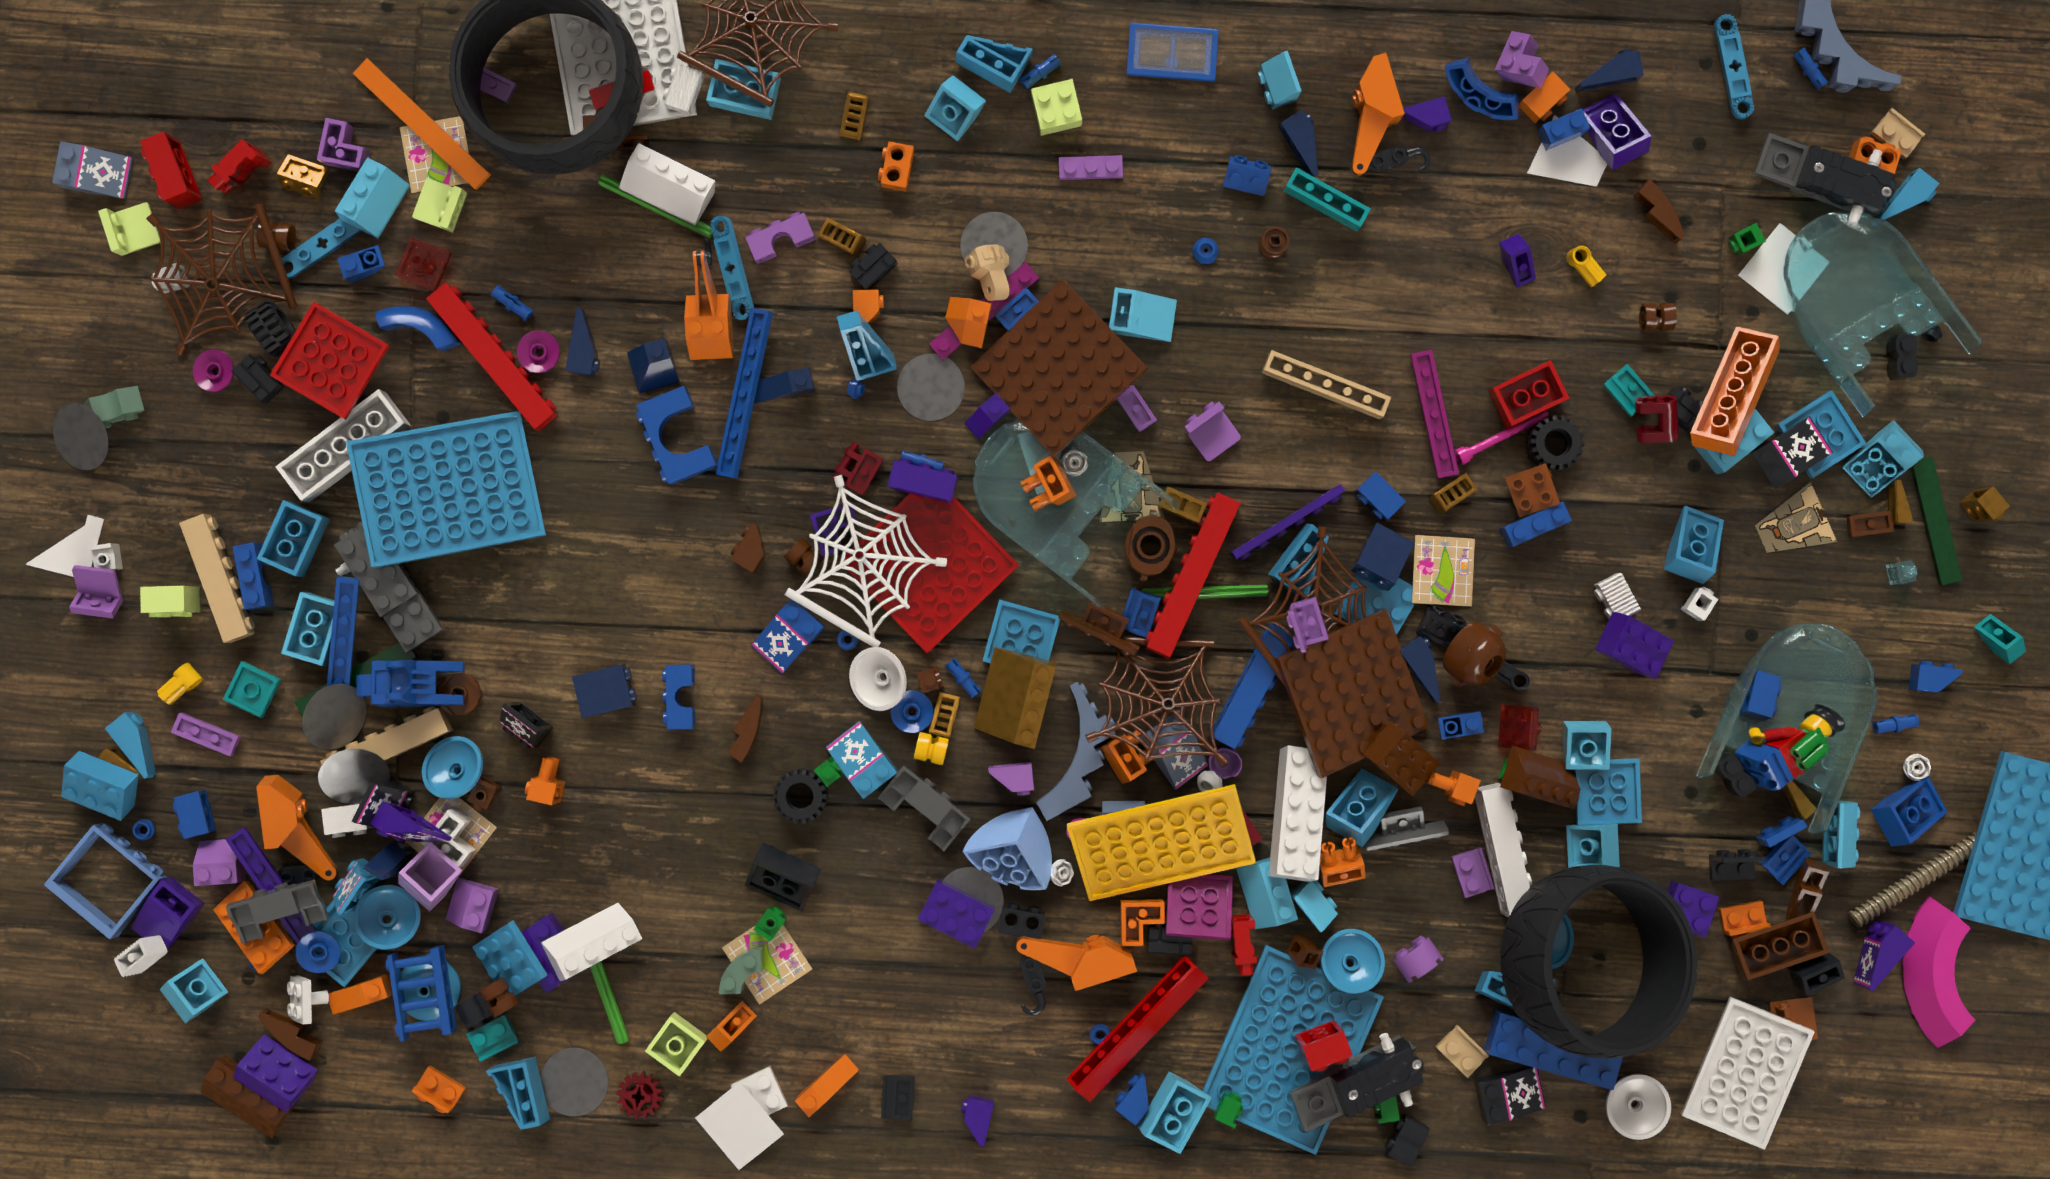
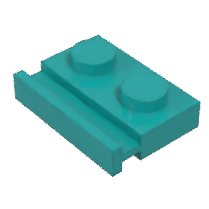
M1628 364L1602 384L1629 417L1636 413L1635 399L1644 396H1655Z
M507 1014L466 1034L474 1052L479 1057V1062L520 1041Z

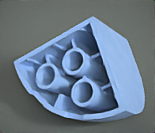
M1033 807L1011 811L990 820L971 836L964 847L963 853L978 870L983 869L991 874V879L999 883L1019 885L1020 889L1044 890L1048 886L1052 866L1051 847L1045 828Z

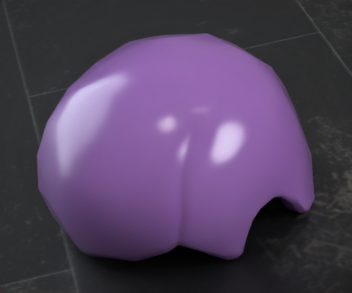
M1217 748L1218 753H1222L1229 760L1225 766H1222L1215 759L1216 756H1209L1210 770L1214 771L1222 779L1236 777L1242 769V759L1233 748Z

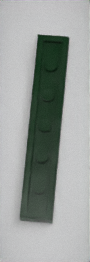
M1933 457L1924 458L1911 467L1938 583L1939 585L1963 581Z
M398 642L353 668L350 686L356 689V675L371 674L372 661L414 660L418 656L414 650L406 653ZM327 683L294 702L302 717L310 699L319 690L327 687Z

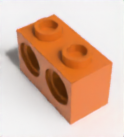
M1861 137L1853 142L1849 158L1868 164L1867 162L1873 150L1882 151L1881 157L1882 155L1885 156L1888 162L1887 164L1884 163L1881 158L1878 167L1895 174L1902 150L1896 149L1893 144L1877 143L1871 137ZM1861 149L1867 152V157L1862 155Z
M888 141L887 148L884 147L882 152V160H885L884 168H880L878 174V181H881L882 188L907 192L914 156V146ZM895 152H901L903 158L896 161L892 159V155ZM896 172L900 176L898 180L890 181L888 179L889 174Z

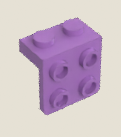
M1212 401L1202 409L1204 413L1197 417L1194 414L1185 421L1187 425L1183 428L1206 461L1213 460L1241 438L1236 428L1222 411L1224 407L1220 401L1216 404Z
M74 565L72 573L78 593L69 606L71 613L113 619L123 602L116 572L109 569Z
M1316 597L1291 604L1287 621L1290 629L1294 628L1295 630L1293 640L1296 649L1300 648L1302 653H1306L1307 645L1329 639Z

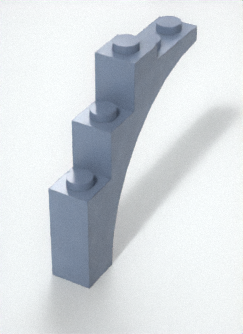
M1799 0L1795 31L1801 32L1804 36L1815 35L1812 60H1818L1820 64L1832 63L1828 88H1834L1837 92L1845 93L1856 86L1862 88L1874 86L1879 87L1878 89L1881 91H1891L1900 85L1901 75L1886 72L1871 65L1860 57L1845 41L1834 19L1830 0Z
M1078 682L1069 685L1075 697L1080 718V735L1077 751L1071 766L1062 780L1050 792L1036 801L1046 821L1090 798V791L1093 789L1087 779L1083 780L1081 777L1104 765L1102 760L1105 757L1100 748L1095 749L1094 746L1109 737L1099 736L1097 740L1088 743L1085 735L1094 731L1096 733L1101 731L1107 717L1103 715L1097 718L1096 715L1099 714V711L1094 702L1089 704L1086 698L1089 693L1083 683L1079 685ZM1112 717L1106 729L1115 725ZM1115 731L1109 732V734H1116Z

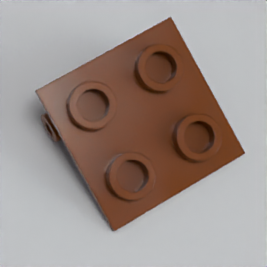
M1546 463L1505 478L1519 518L1560 504L1551 478L1553 474L1548 469Z
M1812 997L1769 1002L1772 1014L1814 1030L1815 1033L1812 1040L1818 1039Z

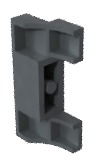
M903 765L878 799L893 811L905 799L937 825L928 839L945 851L971 818L951 802L953 798L944 791L942 793L938 792L935 789L937 785L930 779L926 778L923 780Z
M315 879L300 884L288 885L287 882L274 886L275 889L273 890L260 889L253 892L250 898L229 903L226 909L229 919L239 934L241 943L244 944L251 940L264 938L265 933L261 923L297 914L300 911L306 926L322 920H328L327 909L323 898H320Z

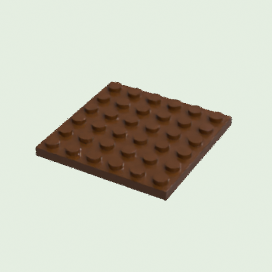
M1064 279L1056 284L1012 329L1007 331L971 366L974 372L1010 408V411L1054 458L1148 370L1147 366Z
M1381 609L1328 633L1329 639L1307 645L1306 653H1302L1300 648H1295L1275 658L1318 778H1324L1366 758L1363 754L1390 721L1410 736L1429 728L1407 663L1400 652L1401 647L1387 609Z

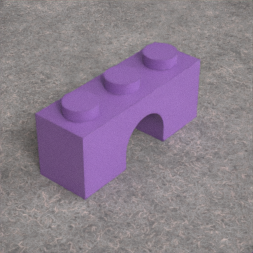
M800 212L789 215L788 219L783 222L780 220L774 221L766 229H755L749 232V236L745 237L757 264L777 256L774 250V243L781 236L790 237L796 248L816 240L805 213L800 214Z

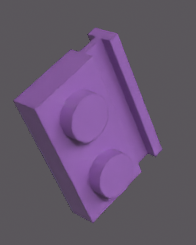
M1481 847L1451 856L1464 898L1495 889Z

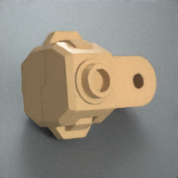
M997 244L976 247L965 257V266L969 269L970 275L980 280L985 298L988 301L1005 300L1008 298L1009 284L1004 269L1009 265V256L1005 253L1004 247Z

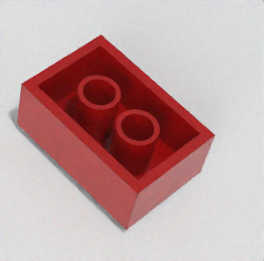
M161 132L140 141L142 145L141 154L149 163L150 168L148 171L151 178L156 181L158 186L156 192L161 200L178 209L203 200L179 140L166 132Z
M1551 360L1488 390L1506 429L1569 399Z
M1335 1020L1295 1034L1302 1057L1311 1071H1324L1328 1069V1065L1346 1063L1349 1061L1348 1058L1353 1056L1345 1033Z

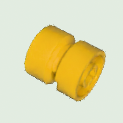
M920 732L914 759L921 761L930 759L931 763L943 766L949 739L939 736L934 739L931 734Z

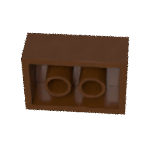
M1391 721L1363 754L1395 784L1411 796L1416 794L1440 764L1408 733Z

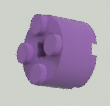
M1419 936L1411 942L1413 946L1408 949L1403 947L1393 954L1395 957L1393 962L1408 983L1413 982L1411 977L1416 976L1420 978L1438 965L1437 959L1441 962L1444 960L1429 937Z

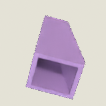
M429 842L399 872L398 884L430 912L446 896L462 870L432 842Z

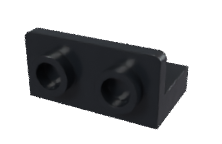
M1427 605L1426 613L1416 630V634L1449 647L1454 637L1467 624L1464 618L1457 614L1451 615L1439 606Z

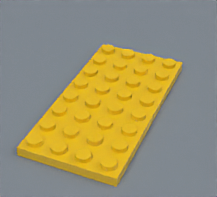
M1235 784L1067 823V829L1089 901L1256 863Z

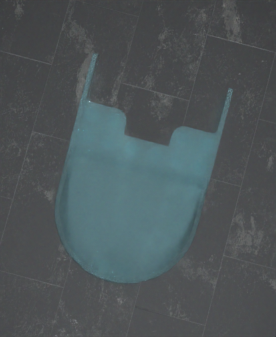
M1834 212L1811 221L1794 237L1784 260L1785 290L1796 324L1810 351H1815L1864 418L1875 407V404L1853 374L1862 370L1870 363L1871 356L1863 345L1867 341L1896 324H1899L1906 334L1918 336L1939 323H1945L1969 355L1983 341L1906 238L1894 226L1885 220L1881 221L1871 217V214L1864 212L1861 214L1857 224L1852 225L1848 223L1850 213Z
M1019 419L1004 424L985 442L975 463L973 488L982 513L996 528L1097 607L1101 608L1102 604L1095 597L1072 581L1073 576L1090 555L1088 545L1078 538L1104 504L1115 512H1122L1128 508L1143 488H1148L1176 510L1180 506L1174 498L1089 435L1081 432L1056 456L1061 465L1062 457L1070 450L1076 449L1087 456L1088 467L1084 473L1079 476H1071L1066 473L1077 496L1060 506L1051 502L1036 512L1029 500L1045 492L1043 485L1026 493L1020 481L1035 474L1036 471L1033 465L1051 454Z
M1817 623L1793 625L1774 634L1749 661L1725 700L1726 706L1696 776L1703 778L1713 775L1725 745L1737 751L1749 739L1751 740L1749 735L1751 728H1759L1761 733H1764L1766 730L1783 727L1799 729L1800 723L1805 720L1804 715L1807 711L1814 709L1815 704L1824 705L1836 711L1843 718L1845 728L1843 731L1837 732L1833 737L1826 739L1830 747L1828 753L1807 772L1798 775L1795 780L1820 792L1822 795L1808 832L1815 834L1827 831L1872 720L1877 703L1878 690L1875 689L1873 677L1875 673L1869 659H1866L1859 649L1860 646L1838 629ZM1756 670L1781 677L1780 684L1782 685V690L1776 700V714L1771 719L1765 721L1739 714Z

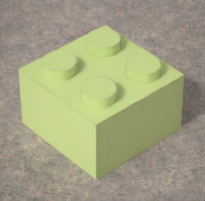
M1073 79L1031 89V98L1041 136L1082 126V117Z
M140 587L141 613H149V617H192V613L200 612V587Z
M674 1012L645 1052L680 1077L708 1038L706 1037L707 1035Z

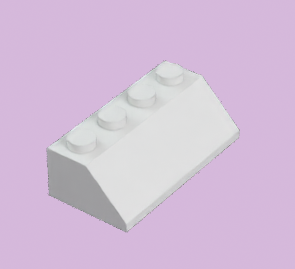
M638 143L628 160L619 189L696 226L715 193V180Z
M616 903L541 942L559 980L563 981L640 941L642 937L633 919L619 903Z

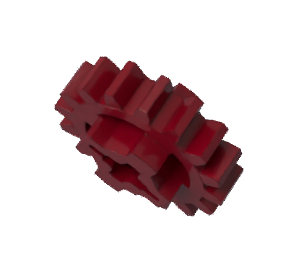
M645 1071L640 1076H638L637 1072H634L632 1078L627 1075L624 1078L625 1082L619 1084L622 1090L616 1092L617 1095L621 1096L617 1103L623 1104L620 1109L621 1111L628 1110L627 1117L633 1113L635 1114V1119H638L641 1114L646 1119L648 1112L654 1115L656 1112L654 1108L659 1109L661 1107L658 1101L664 1099L663 1095H659L663 1091V1087H657L660 1080L653 1081V1074L646 1077ZM637 1082L635 1088L628 1089L630 1084ZM639 1090L641 1091V1095L644 1096L641 1100L639 1099V1095H637ZM652 1102L649 1107L643 1109L644 1103Z

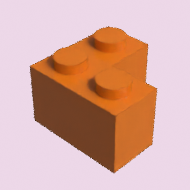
M1163 899L1120 900L1121 945L1143 946V924H1165Z

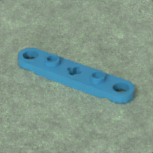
M1724 14L1715 21L1714 31L1732 115L1737 119H1746L1753 113L1754 105L1740 33L1738 32L1737 20L1730 14ZM1725 20L1730 23L1731 28L1729 31L1721 29V21ZM1732 62L1739 66L1736 72L1729 67ZM1739 103L1746 104V113H1740L1737 110Z
M716 216L711 221L712 223H710V230L713 233V242L727 294H730L733 316L738 320H748L751 308H754L733 225L728 217ZM720 221L725 224L724 232H720L718 228ZM732 265H734V266H735V269H733L732 271H730V270H729V267H731ZM742 303L747 309L745 315L740 312Z
M339 218L281 258L283 265L288 262L293 264L292 272L286 273L288 279H293L301 272L309 269L357 236L361 230ZM321 239L325 241L328 240V242L326 243L327 247L325 249L323 247H319L321 245Z

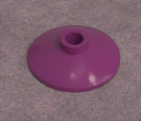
M531 331L524 335L518 343V360L528 371L534 373L547 372L556 365L559 359V344L551 334L545 331ZM539 349H542L544 352L543 355L540 357L537 356V351Z
M217 349L204 351L194 362V380L199 387L206 391H221L233 379L234 374L231 371L234 368V364L229 355ZM219 368V372L216 375L215 370Z

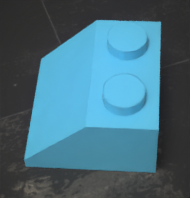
M1288 51L1282 52L1260 65L1257 77L1261 85L1264 84L1266 90L1264 97L1266 103L1271 104L1272 110L1296 102L1301 93V88Z
M952 75L941 84L924 116L956 141H959L979 115L986 100Z
M1563 721L1562 744L1565 769L1609 770L1611 727L1606 721Z
M1618 824L1566 825L1568 868L1585 865L1620 867Z
M1317 880L1311 882L1304 881L1290 892L1291 897L1315 928L1322 932L1338 915L1335 911L1337 905L1330 897L1327 899L1321 893L1324 889Z
M203 958L168 980L160 989L185 1024L228 993L227 989Z

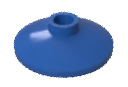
M915 690L905 691L902 700L891 708V718L896 727L904 732H920L930 724L933 717V706L925 694ZM911 707L916 709V714L913 716L908 713Z
M321 931L306 934L301 938L296 947L298 963L305 970L312 973H324L331 970L338 963L341 955L338 941L332 935ZM316 947H322L323 952H317Z

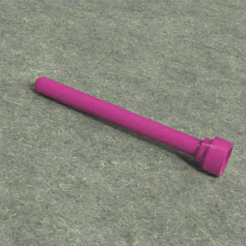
M1542 411L1471 447L1464 448L1462 446L1454 450L1455 457L1460 465H1464L1470 462L1474 454L1548 418L1549 413Z

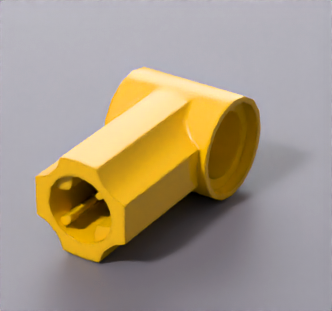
M1578 246L1567 253L1566 259L1568 264L1575 267L1590 287L1599 283L1606 276V273L1593 259L1587 247ZM1577 251L1582 254L1581 262L1577 261L1575 258V253Z
M189 662L180 666L173 673L174 676L157 691L161 700L168 705H172L186 691L192 690L203 680Z

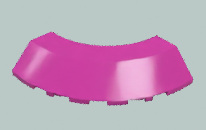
M1928 896L1915 914L1911 929L1906 934L1915 944L1901 959L1904 978L1902 984L1905 996H1907L1911 1007V1014L1916 1018L1925 1036L1939 1048L1962 1036L1975 1021L1959 997L1954 975L1958 949L1971 928L1952 911Z

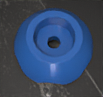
M1201 238L1195 242L1192 254L1198 263L1211 264L1216 260L1219 248L1214 240Z

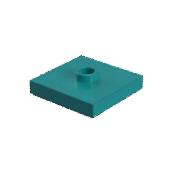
M241 661L223 700L253 715L264 718L282 679L245 661Z

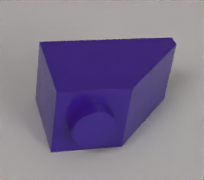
M1445 96L1403 108L1405 114L1402 118L1426 131H1443L1447 129V126L1452 121Z
M1516 234L1499 242L1502 260L1515 286L1518 288L1535 280L1536 275L1531 249L1523 238Z
M995 393L964 424L979 439L1010 412V408Z
M969 1095L968 1101L963 1100L961 1113H965L964 1121L979 1146L984 1147L994 1100Z

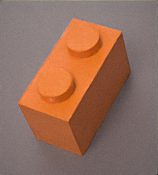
M1552 72L1545 78L1542 87H1536L1519 103V107L1534 123L1539 119L1544 121L1553 113L1550 109L1555 104L1559 107L1568 99L1566 94L1571 89Z

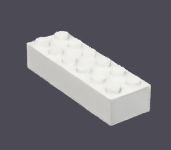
M378 389L355 406L347 419L339 418L278 464L276 468L301 501L311 502L352 471L346 441L402 432L411 425L388 394Z
M1288 745L1280 749L1269 876L1307 882L1318 880L1327 776L1318 778L1308 748Z
M1500 783L1478 787L1475 800L1500 913L1509 918L1518 900L1532 885V879L1530 874L1526 873L1527 857L1525 852H1522L1520 846L1523 840L1521 832L1517 831L1515 822H1518V817L1515 809L1512 810L1511 801H1513L1512 791L1501 788Z

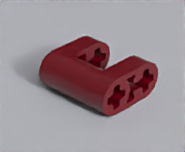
M1644 396L1635 399V411L1637 413L1658 414V425H1647L1637 428L1638 442L1663 443L1678 440L1677 398L1675 396Z

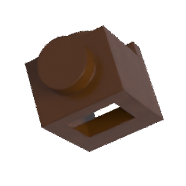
M938 666L916 673L923 693L944 687Z
M480 777L467 801L471 802L470 807L481 812L483 809H490L501 785ZM479 792L484 793L482 800L478 798Z
M1295 934L1286 952L1298 967L1315 969L1324 951L1318 949L1309 936Z

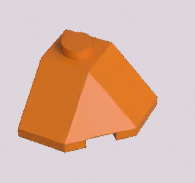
M950 297L945 318L961 344L982 349L992 305L991 303L970 298Z

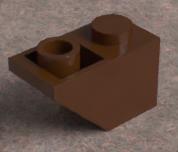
M752 523L751 527L747 525L741 535L744 538L740 545L736 544L732 549L731 555L733 557L731 560L748 571L756 573L766 553L759 526Z

